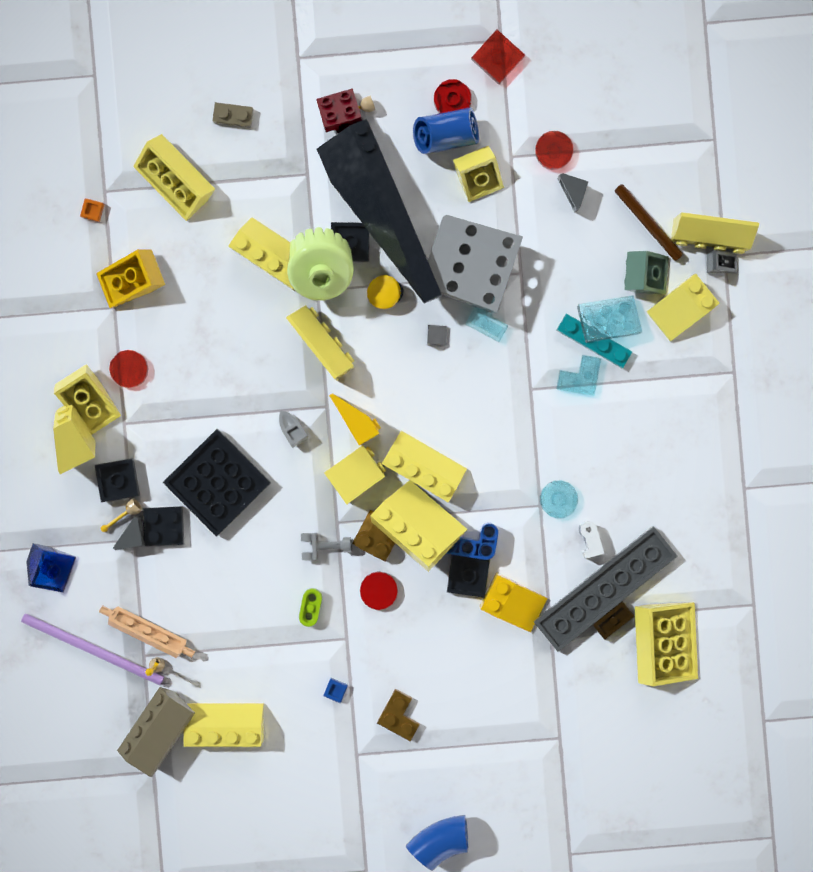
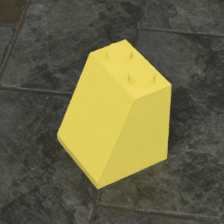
M73 405L59 408L55 413L53 431L58 472L62 474L95 458L96 441Z
M362 445L324 472L346 504L385 477L384 472L386 469L380 462L376 463L372 458L375 454L369 446L365 448Z

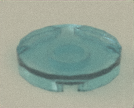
M562 480L549 482L541 490L539 496L543 511L554 518H565L571 515L578 504V494L575 488L570 483Z

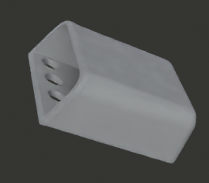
M450 215L443 216L428 258L441 294L487 312L497 313L523 236Z

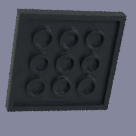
M217 428L163 481V484L217 537L271 484V481Z

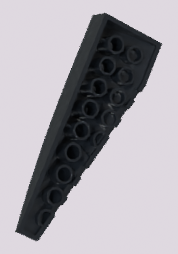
M365 119L348 126L317 148L330 183L339 192L343 200L346 201L353 213L360 219L378 245L384 250L398 271L408 281L422 302L425 304L441 297L442 294L368 120Z

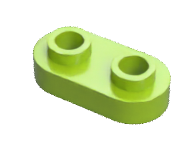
M309 588L303 594L299 621L306 627L315 625L319 617L322 594L316 588ZM311 594H314L316 596V600H310L309 596ZM311 613L312 619H307L306 614Z

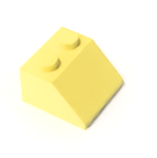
M489 146L453 160L468 202L504 188L496 157Z

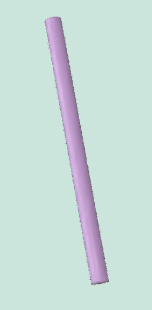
M25 613L21 620L26 625L157 685H161L164 676L157 673L147 676L145 674L146 668Z

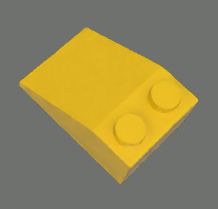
M137 249L96 273L109 308H114L149 294L165 285L152 249Z
M335 394L329 395L359 446L380 434L378 430L381 427L375 418L372 420L371 417Z
M496 572L479 607L492 616L531 633L535 625L533 621L539 617L548 598Z

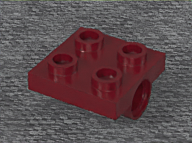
M353 88L316 99L325 132L336 130L337 133H340L348 126L362 121Z

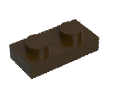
M621 601L596 621L593 626L602 638L606 640L635 616L625 603Z

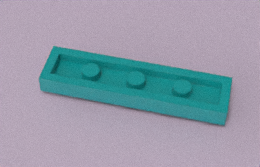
M567 313L556 329L559 333L620 368L625 366L632 354L631 350Z

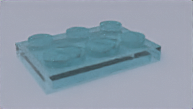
M634 295L581 303L577 306L585 343L636 335L642 332Z

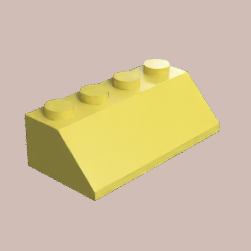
M162 134L146 142L133 166L186 221L209 200L215 190Z
M681 212L673 220L671 240L676 242L678 246L694 244L695 248L706 249L709 246L714 247V250L725 251L726 249H731L733 253L744 254L745 251L752 248L759 223Z
M251 217L239 229L229 247L295 291L287 275L290 242Z
M305 305L287 316L286 319L337 381L354 368L352 364L354 359L348 352L343 353L340 349L343 345L336 337L334 339L331 338L328 334L331 331L324 322L320 324L316 319L319 315L313 307L309 309Z
M400 431L382 462L384 466L448 503L467 468L403 431Z
M187 703L195 714L184 729V747H261L264 741V703Z

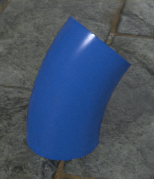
M469 107L418 117L413 124V139L418 151L422 154H429L478 144L479 129L473 109Z
M466 815L449 817L431 824L406 844L407 850L431 871L450 857L468 853Z

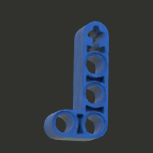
M486 522L481 526L479 540L461 537L446 554L489 560L493 558L496 552L498 528L493 523ZM491 526L494 528L492 536L484 534L486 527ZM469 542L473 545L470 552L462 550L464 543ZM488 545L491 547L489 555L481 553L483 546Z

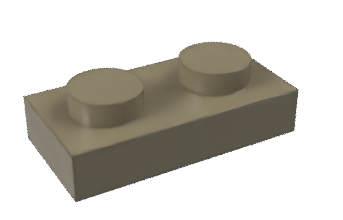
M215 102L212 121L218 124L251 128L254 109L249 106Z

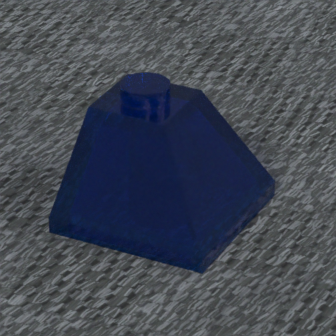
M33 543L26 561L28 585L30 587L64 593L76 556L49 546Z

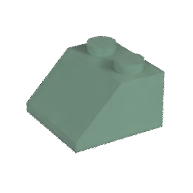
M650 251L627 252L624 290L635 293L666 295L669 256Z

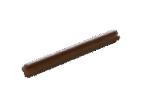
M620 184L614 190L615 193L674 261L680 259L683 256L680 249L623 184Z

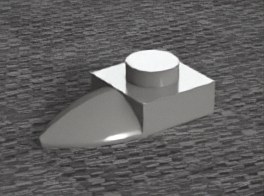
M281 410L279 424L291 447L294 448L309 439L299 421L292 414Z

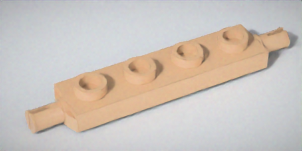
M104 605L99 610V613L109 617L108 625L175 658L181 655V653L192 658L195 653L194 650L186 647L185 639L120 607L111 610Z

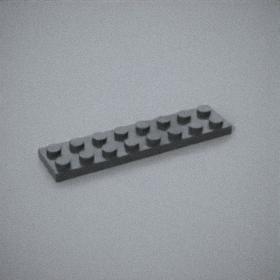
M652 526L533 622L556 651L559 652L678 556L656 528Z

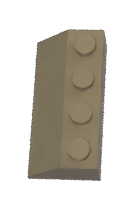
M159 687L117 749L118 753L127 763L149 777H153L195 712L175 691Z

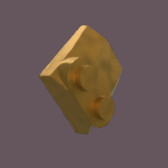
M370 510L352 544L386 562L395 542L371 522L370 515L374 511Z

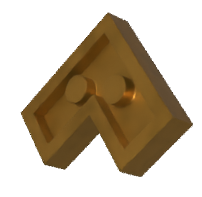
M395 689L377 724L411 742L420 723L403 715L412 697Z

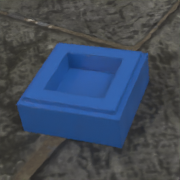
M330 678L323 696L341 703L348 684Z

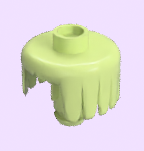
M316 227L314 233L312 229L305 230V236L301 232L296 236V239L290 242L287 275L290 284L297 293L312 300H329L342 294L348 288L354 272L352 253L347 240L342 239L339 233L334 235L332 229L326 228L323 232L321 227Z

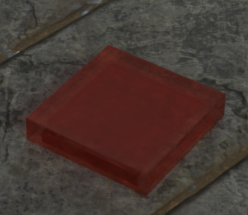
M496 29L471 57V60L500 85L525 57V54Z

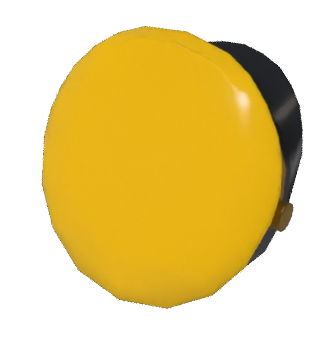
M388 275L374 278L367 288L369 302L379 309L393 307L403 296L402 285Z

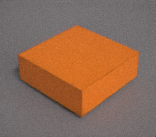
M85 198L80 217L100 222L105 204Z

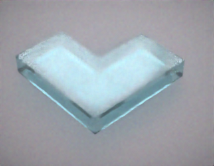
M477 307L474 308L466 323V326L497 342H500L508 327L507 324L492 317L493 313Z
M582 355L579 373L560 370L556 389L595 396L601 358Z

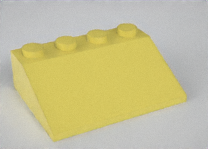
M410 480L388 497L370 515L371 522L428 572L467 531V528Z
M695 603L635 606L638 683L648 686H659L698 679Z

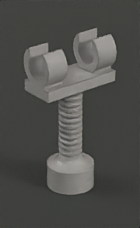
M301 533V541H312L313 552H302V560H317V550L333 548L342 549L344 553L352 552L351 537H343V540L340 542L322 543L317 542V533Z

